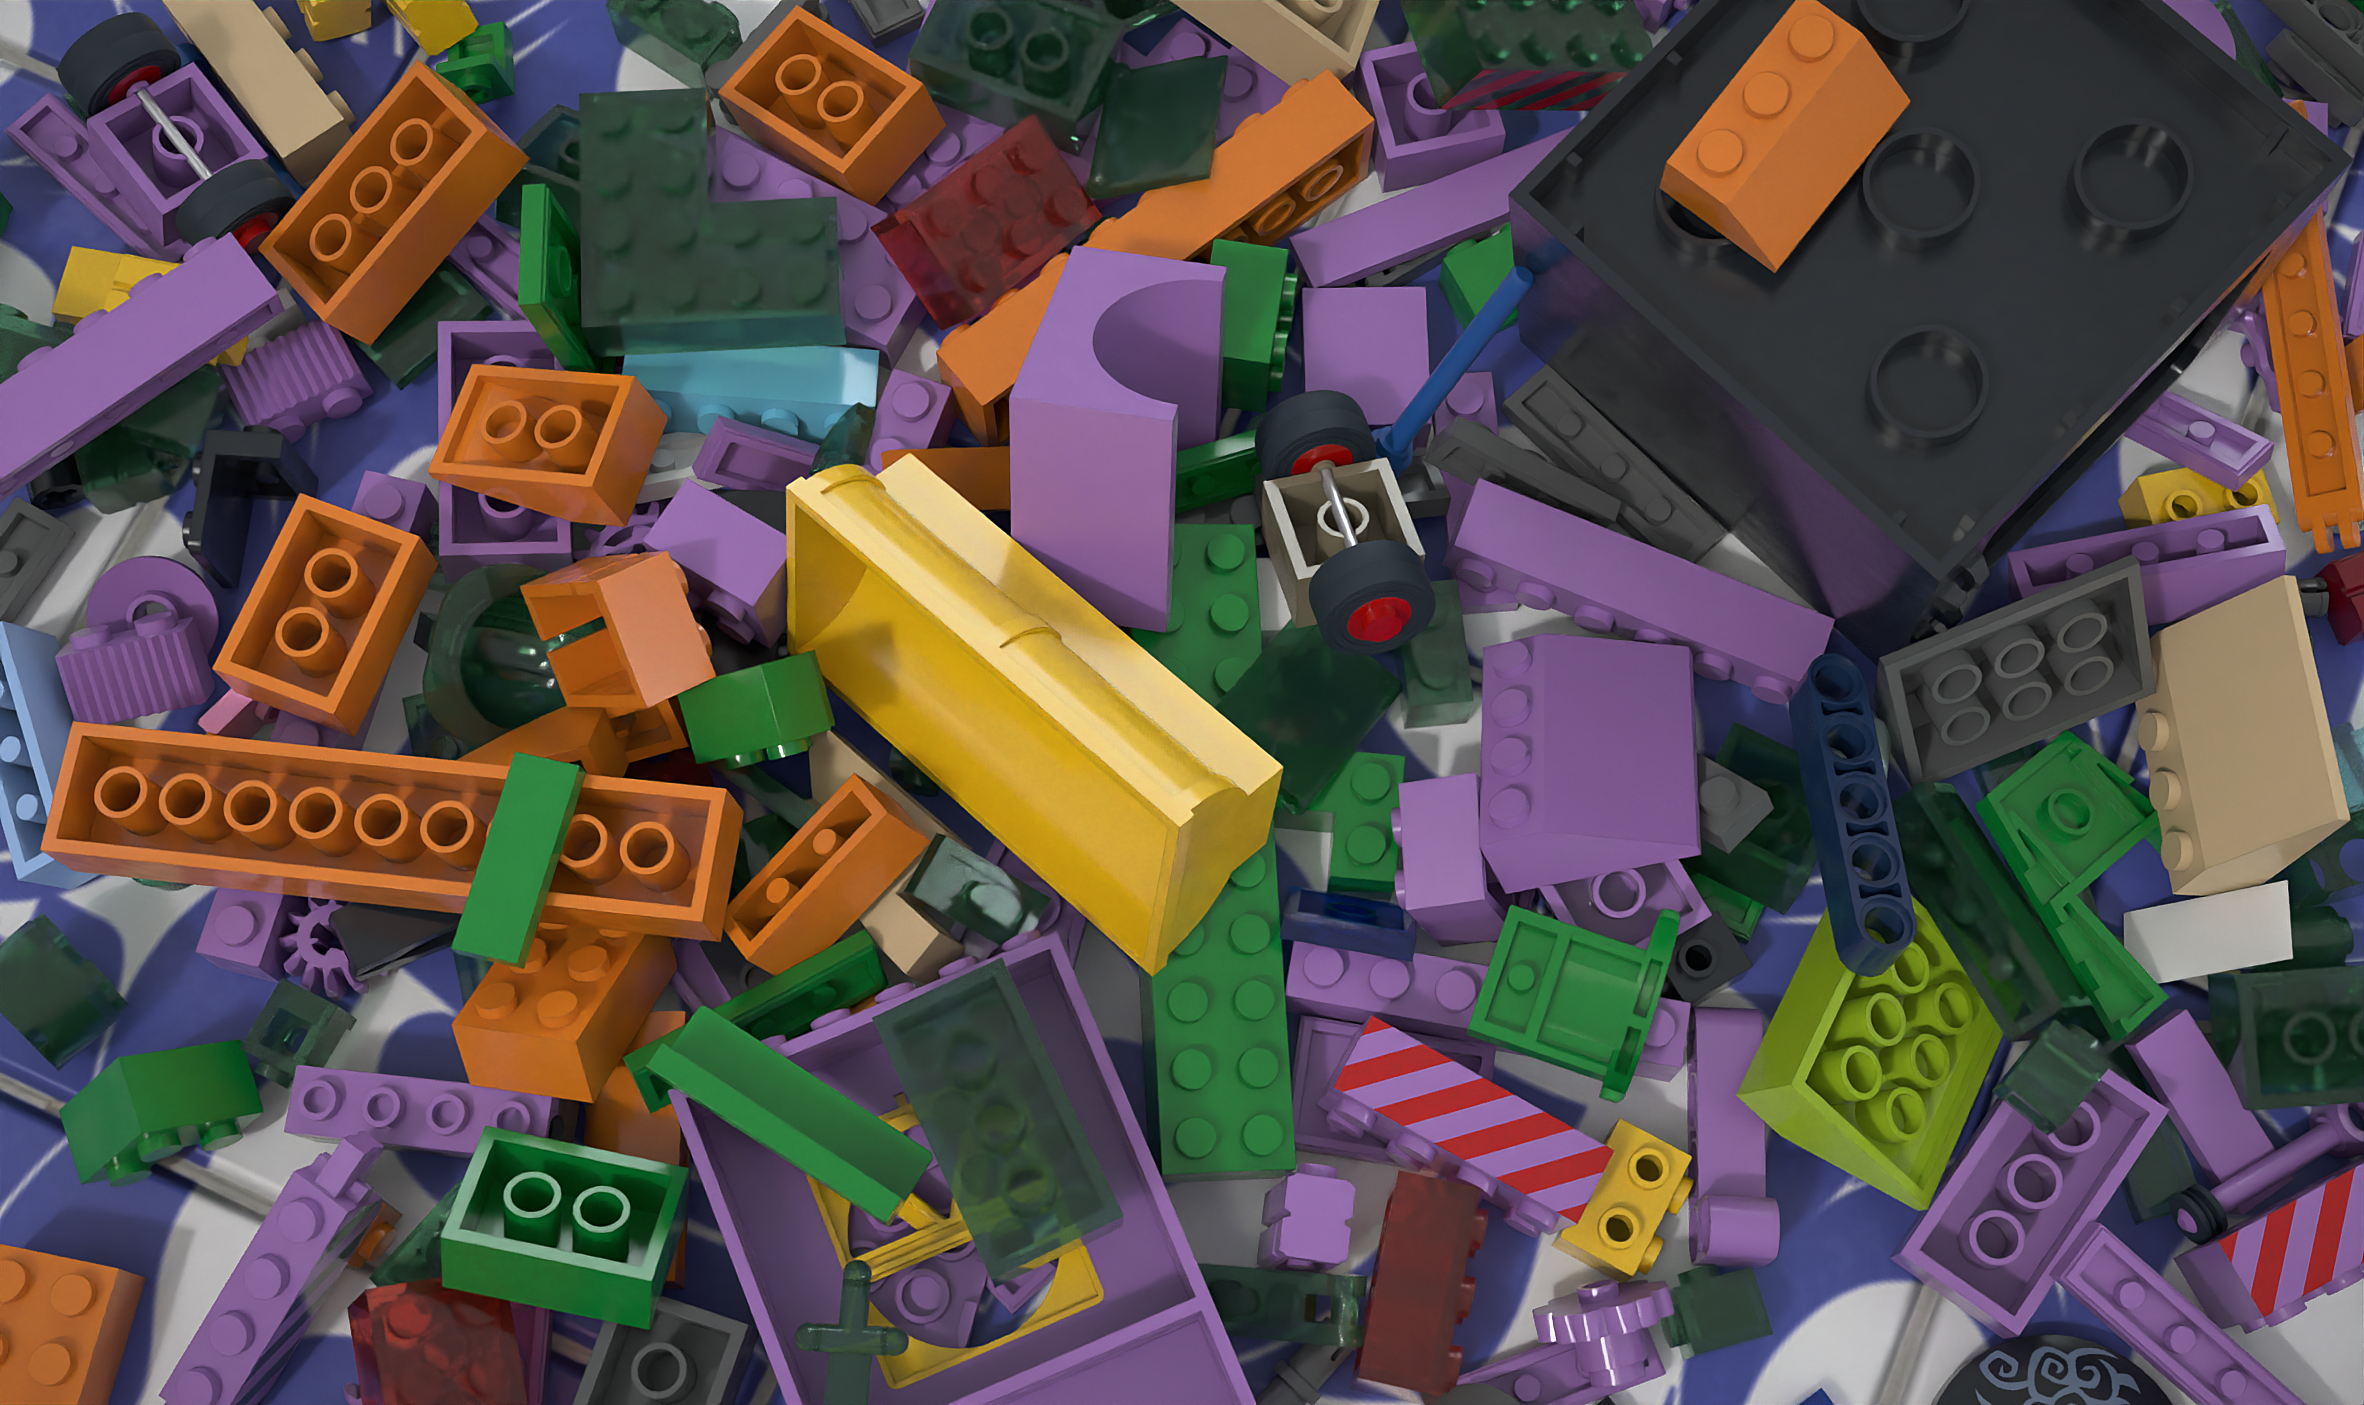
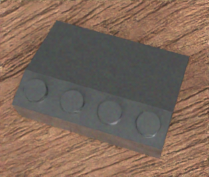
M2131 554L1879 658L1873 697L1877 717L1887 727L1891 738L1890 753L1913 792L2156 693L2139 561L2134 554Z

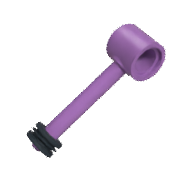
M2364 1078L2354 1080L2319 1099L2310 1113V1130L2210 1191L2199 1184H2193L2180 1194L2170 1198L2169 1210L2180 1231L2193 1243L2204 1245L2227 1230V1213L2322 1155L2329 1153L2339 1158H2354L2364 1154V1131L2352 1123L2348 1114L2349 1106L2360 1114L2364 1123Z

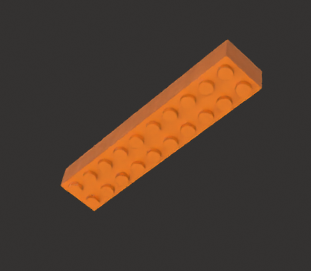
M73 721L40 851L75 872L462 914L510 766ZM586 774L539 922L721 942L744 811L729 791L724 788Z

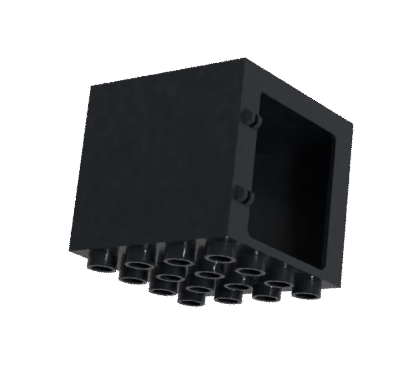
M1700 0L1508 194L1514 267L1523 266L1528 268L1535 278L1534 285L1517 306L1520 341L1541 361L1554 369L1620 433L1818 613L1835 619L1833 626L1877 667L1879 658L1939 634L1940 632L1934 629L1939 622L1945 625V628L1948 630L1954 628L1963 618L1960 606L1967 600V594L1973 588L1978 589L1990 576L1989 571L2243 313L2354 161L2353 157L2162 0H1817L1863 33L1911 102L1776 273L1772 272L1661 190L1659 186L1667 160L1795 0Z

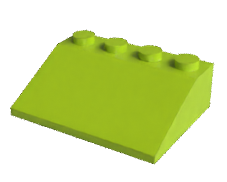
M1912 895L1911 898L1916 917V934L1913 941L1895 963L1882 975L1874 977L1859 976L1848 970L1839 959L1828 907H1826L1736 1096L1781 1137L1917 1211L1928 1210L2019 997ZM1866 928L1868 934L1874 940L1886 944L1884 938L1878 932Z

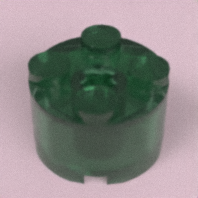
M41 913L32 922L28 919L0 943V1013L59 1072L121 1018L120 1012L129 1004L114 989L115 986L88 958L84 959L69 943V939L46 915Z

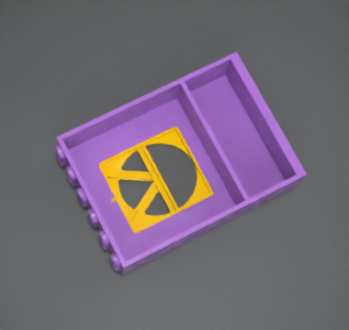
M1032 930L1017 935L1002 945L1004 953L980 963L976 956L956 960L939 970L938 973L941 979L915 989L912 982L893 986L875 997L877 1005L851 1015L847 1008L825 1014L810 1024L812 1032L788 1042L784 1035L773 1036L761 1041L901 1133L912 1127L934 1121L957 1120L962 1123L950 1217L947 1219L912 1192L897 1215L914 1227L917 1232L861 1256L853 1258L850 1252L848 1222L851 1203L677 1089L674 1088L668 1091L787 1405H1257L1057 931L1043 937L1040 930ZM1003 960H1004V962H1005V964H1006V967H1007V969H1008V971H1009V974H1010L1011 979H1012V981H1013V983H1014V986H1015V988H1016V991H1017V993H1018V995H1019V998H1020V1000H1021V1003H1022V1005H1023V1007H1024V1010H1025V1012H1026V1015H1027V1017H1028V1019H1029V1022H1030V1024H1031V1027H1032V1029H1033V1032H1032V1030H1031V1028H1030V1026H1029V1024H1028V1021H1027V1019H1026V1016H1025V1014H1024V1012H1023V1009H1022V1007H1021V1004H1020V1002H1019V1000H1018V997H1017V995H1016V992H1015V990H1014V988H1013V985H1012V983H1011V980H1010V978H1009V976H1008V973H1007V971H1006V968H1005V966H1004V964H1003ZM1032 1022H1033V1024H1034V1026H1035V1028H1036V1030H1037V1033H1038V1035H1039V1037H1040V1040H1041L1042 1045H1043V1047H1044V1049H1045V1052H1046V1054H1047V1057H1048V1059H1049V1061H1050V1064H1051L1052 1069H1053V1071H1054V1074H1055V1076H1056V1078H1057V1081H1058V1083H1059V1086H1060V1088H1061V1090H1062V1093H1063V1095H1064V1098H1063V1096H1062V1094H1061V1092H1060V1090H1059V1087H1058V1085H1057V1083H1056V1080H1055L1054 1075H1053V1073H1052V1071H1051V1068H1050V1066H1049V1063H1048V1061H1047V1059H1046V1056H1045V1054H1044V1051H1043V1049H1042V1047H1041V1044H1040L1039 1039H1038V1037H1037V1034H1036V1032H1035V1030H1034V1027H1033V1025H1032ZM1060 1081H1061V1083H1062V1085H1063V1087H1064V1090H1065V1092H1066V1094H1067V1096H1068V1098H1069V1101H1070L1071 1106H1072V1108H1073V1111H1074V1113H1075V1115H1076V1118H1077V1120H1078V1123H1079V1125H1080V1127H1081V1130H1082L1083 1135H1084V1137H1085V1140H1086V1142H1087V1144H1088V1147H1089V1149H1090V1152H1091V1154H1092V1156H1093V1159H1094V1161H1095V1164H1094V1162H1093V1160H1092V1158H1091V1156H1090V1153H1089V1151H1088V1149H1087V1146H1086V1144H1085V1142H1084V1139H1083L1082 1134H1081V1132H1080V1129H1079V1127H1078V1125H1077V1122H1076V1120H1075V1117H1074V1115H1073V1113H1072V1110H1071V1108H1070V1105H1069V1103H1068V1101H1067V1098H1066L1065 1093H1064V1091H1063V1088H1062V1086H1061V1084H1060ZM996 1131L1014 1142L1030 1157L1042 1173V1179L979 1205L988 1136L991 1132ZM1091 1147H1092V1149H1093V1151H1094V1153H1095V1155H1096V1157H1097V1159H1098V1162H1099V1164H1100V1167H1101V1169H1102V1172H1103V1174H1104V1176H1105V1179H1106L1107 1184H1108V1186H1109V1188H1110V1191H1111V1193H1112V1196H1113V1198H1114V1201H1115V1203H1116V1205H1117V1208H1118V1210H1119V1213H1120V1215H1121V1217H1122V1220H1123V1222H1124V1226H1123V1223H1122V1221H1121V1219H1120V1217H1119V1215H1118V1212H1117V1210H1116V1208H1115V1205H1114L1113 1200H1112V1198H1111V1195H1110V1193H1109V1191H1108V1188H1107V1186H1106V1183H1105V1181H1104V1179H1103V1176H1102L1101 1171H1100V1169H1099V1166H1098V1164H1097V1162H1096V1159H1095V1157H1094V1154H1093V1152H1092V1150H1091ZM1054 1205L1057 1207L1061 1233L1060 1255L1056 1274L1048 1294L1036 1312L1021 1327L1011 1334L986 1345L956 1349L935 1346L917 1340L890 1323L870 1301L863 1289L865 1285Z

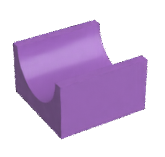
M1074 245L1009 396L1011 538L1114 625L1166 633L1172 607L1177 452L1217 441L1220 437L1227 267Z

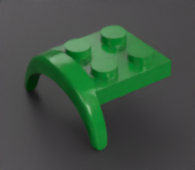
M1510 904L1468 1026L1467 1035L1602 1081L1603 1084L1599 1098L1612 1103L1621 1102L1632 1081L1662 991L1679 929V913L1671 909H1662L1660 911L1647 949L1644 950Z

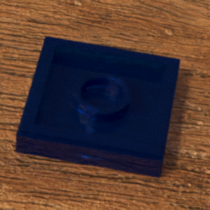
M1292 885V888H1288L1279 938L1412 962L1417 939L1416 920L1406 909L1402 910L1399 904Z

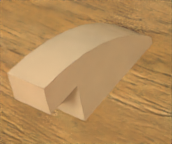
M832 729L812 735L813 745L809 746L811 788L816 812L853 773H856L896 800L931 841L859 917V920L876 944L906 975L925 985L941 979L938 973L939 970L956 961L966 947L924 910V907L972 850V847L846 738Z

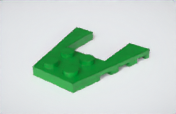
M2066 730L1975 805V808L2108 1034L2116 1043L2135 1029L2169 996L2077 895L2143 838L2161 855V827L2158 812L2153 808L2150 800L2129 785L2135 779L2072 732Z

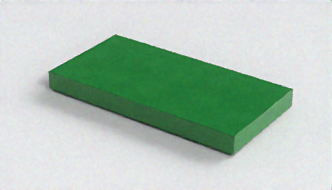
M546 184L523 185L518 306L565 371L614 374L616 355L613 338V320L617 304V293Z

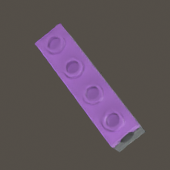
M297 1065L284 1132L315 1142L339 1145L344 1137L356 1135L359 1131H365L385 1146L384 1150L472 1159L485 1125L548 1138L552 1120L553 1130L550 1139L573 1144L580 1103L569 1099L473 1086L470 1083Z

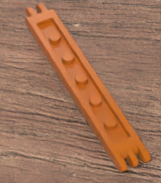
M2302 99L2287 103L2308 120L2307 110ZM2321 205L2262 285L2297 521L2303 533L2313 532L2314 544L2318 554L2334 552L2335 549L2333 526L2339 527L2340 539L2345 549L2359 547L2361 544L2358 521L2364 520V471Z

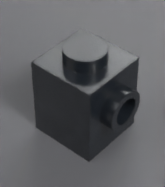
M1717 910L1711 913L1712 916L1676 937L1660 994L1661 998L1691 1003V1006H1697L1740 981L1753 967Z

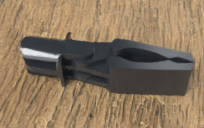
M352 902L331 912L328 922L349 961L354 977L362 981L451 947L462 914Z

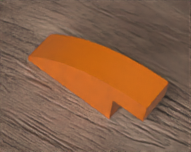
M675 695L648 708L565 706L505 733L456 761L511 766L514 753L520 752L579 765L589 775L623 778L629 763L689 747L690 738L678 695Z

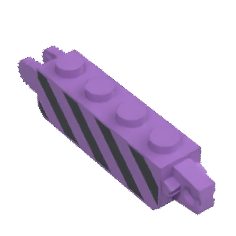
M359 1131L356 1135L344 1137L332 1155L327 1152L320 1153L311 1165L293 1171L158 1396L166 1401L164 1405H261L382 1208V1197L373 1191L374 1187L366 1181L385 1146L365 1131Z

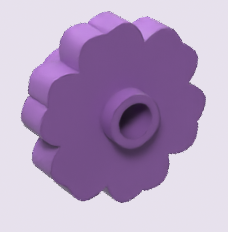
M1616 1279L1600 1280L1581 1285L1576 1288L1577 1292L1548 1301V1305L1532 1310L1539 1342L1557 1341L1559 1345L1575 1343L1581 1370L1589 1372L1591 1383L1594 1387L1616 1386L1644 1377L1646 1372L1643 1360L1648 1358L1649 1354L1642 1328L1655 1325L1660 1322V1318L1675 1313L1666 1281L1648 1283V1280L1617 1283Z

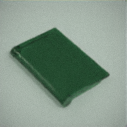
M1199 55L1131 69L1129 65L1122 62L1112 64L1108 72V85L1090 174L1085 187L1087 195L1093 199L1100 200L1209 179L1229 63L1228 56L1223 55L1206 59Z
M1291 618L1214 709L1284 767L1278 794L1283 797L1281 800L1282 805L1289 813L1301 816L1399 696L1403 687L1398 678L1373 657L1341 654L1329 647L1323 639L1317 624L1295 628Z

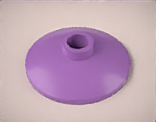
M162 556L133 557L111 567L93 587L86 608L87 627L108 625L111 634L135 629L134 621L148 615L147 605L150 603H160L168 611L173 612L175 620L189 617L196 619L197 629L200 632L206 655L209 654L215 644L220 622L216 599L202 577L179 561Z

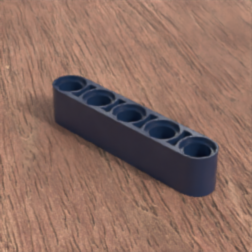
M1828 653L1818 656L1809 665L1789 698V715L1836 951L1840 961L1848 970L1859 976L1874 977L1886 972L1911 944L1916 934V917L1865 677L1861 668L1852 659L1842 654ZM1819 690L1829 693L1834 699L1823 695ZM1830 748L1841 751L1847 758L1838 756ZM1842 807L1853 810L1859 816V819L1848 815ZM1854 867H1859L1866 871L1873 881L1861 877ZM1866 928L1878 932L1884 938L1886 944L1874 940L1868 934Z

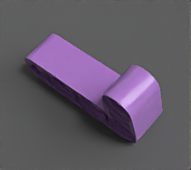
M1691 1006L1687 1029L1688 1154L1692 1156L1688 1165V1177L1694 1180L1688 1194L1689 1252L1692 1265L1763 1268L1774 1261L1778 1254L1780 1241L1779 1207L1776 1198L1766 1197L1765 1121L1736 1096L1763 1039V1022L1759 1009Z

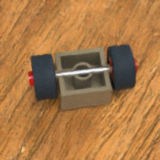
M1316 390L1298 394L1281 402L1261 420L1255 433L1254 444L1255 452L1266 480L1263 482L1261 532L1295 628L1317 624L1323 639L1329 647L1341 654L1350 656H1370L1398 648L1415 638L1426 628L1434 615L1436 601L1433 588L1424 568L1425 552L1388 458L1376 459L1375 440L1368 427L1363 410L1352 397L1338 391Z

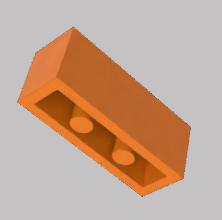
M853 773L727 905L723 929L747 961L776 976L831 947L931 841L896 800L856 773Z

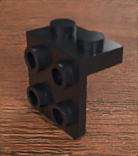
M263 425L245 426L243 432L207 429L204 449L196 453L193 461L192 476L197 491L193 511H188L183 520L182 539L184 546L189 550L190 555L222 588L238 589L254 499L296 502L300 493L316 499L319 479L285 435L277 429Z

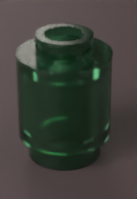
M2330 905L2290 910L2293 958L2255 965L2252 968L2257 973L2269 972L2275 978L2340 970L2344 966L2346 956L2351 955L2353 951L2354 938L2352 928L2345 917H2339L2336 910Z

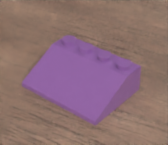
M1543 633L1483 648L1479 847L1506 894L1701 855L1693 654L1689 646Z

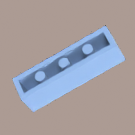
M0 621L1 823L18 881L73 890L100 874L75 872L40 851L71 725L75 721L55 660V656L60 651L59 645L54 635Z

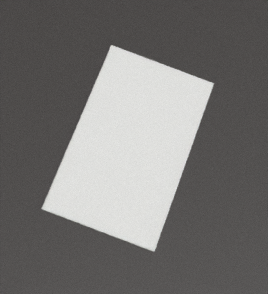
M2288 880L2123 913L2124 948L2157 984L2293 958Z

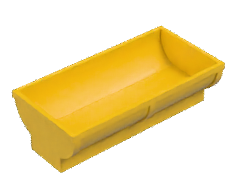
M908 453L876 476L859 465L842 464L825 469L807 480L801 476L786 486L787 651L791 655L815 650L824 684L1153 977L1167 965L1168 955L1204 917L1221 893L1231 873L1267 843L1284 767L911 453Z

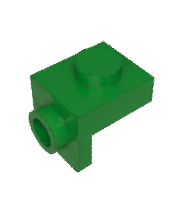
M503 21L478 26L475 32L447 49V62L436 65V72L459 87L476 105L488 103L492 99L515 95L512 33Z

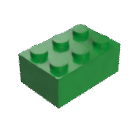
M485 1125L440 1237L442 1287L650 1330L687 1216L689 1168Z

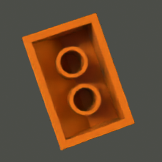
M1795 0L1667 160L1659 188L1772 272L1776 273L1909 106L1911 101L1863 33L1817 0Z

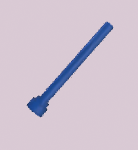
M1515 266L1511 269L1392 426H1386L1371 432L1376 444V459L1388 458L1396 481L1412 462V441L1534 285L1535 278L1528 268Z

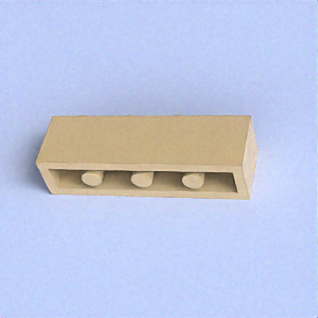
M160 0L180 31L196 47L199 53L205 57L211 66L212 73L300 186L322 173L353 136L348 126L357 120L336 90L326 95L317 83L323 80L324 77L309 54L303 48L293 53L285 43L292 36L274 9L269 6L261 11L253 0Z

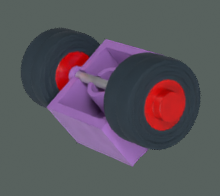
M141 12L124 13L109 18L87 31L63 56L58 67V77L63 87L89 117L87 119L90 156L163 247L182 237L191 246H194L205 238L215 237L219 240L231 232L249 257L259 252L257 248L296 203L293 194L268 165L267 153L194 62L180 69L181 58L177 49L164 36L162 30L149 16Z

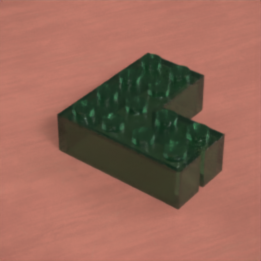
M706 87L579 93L581 327L594 357L847 344L846 301L843 281H845L843 227L836 197L717 202L716 122Z

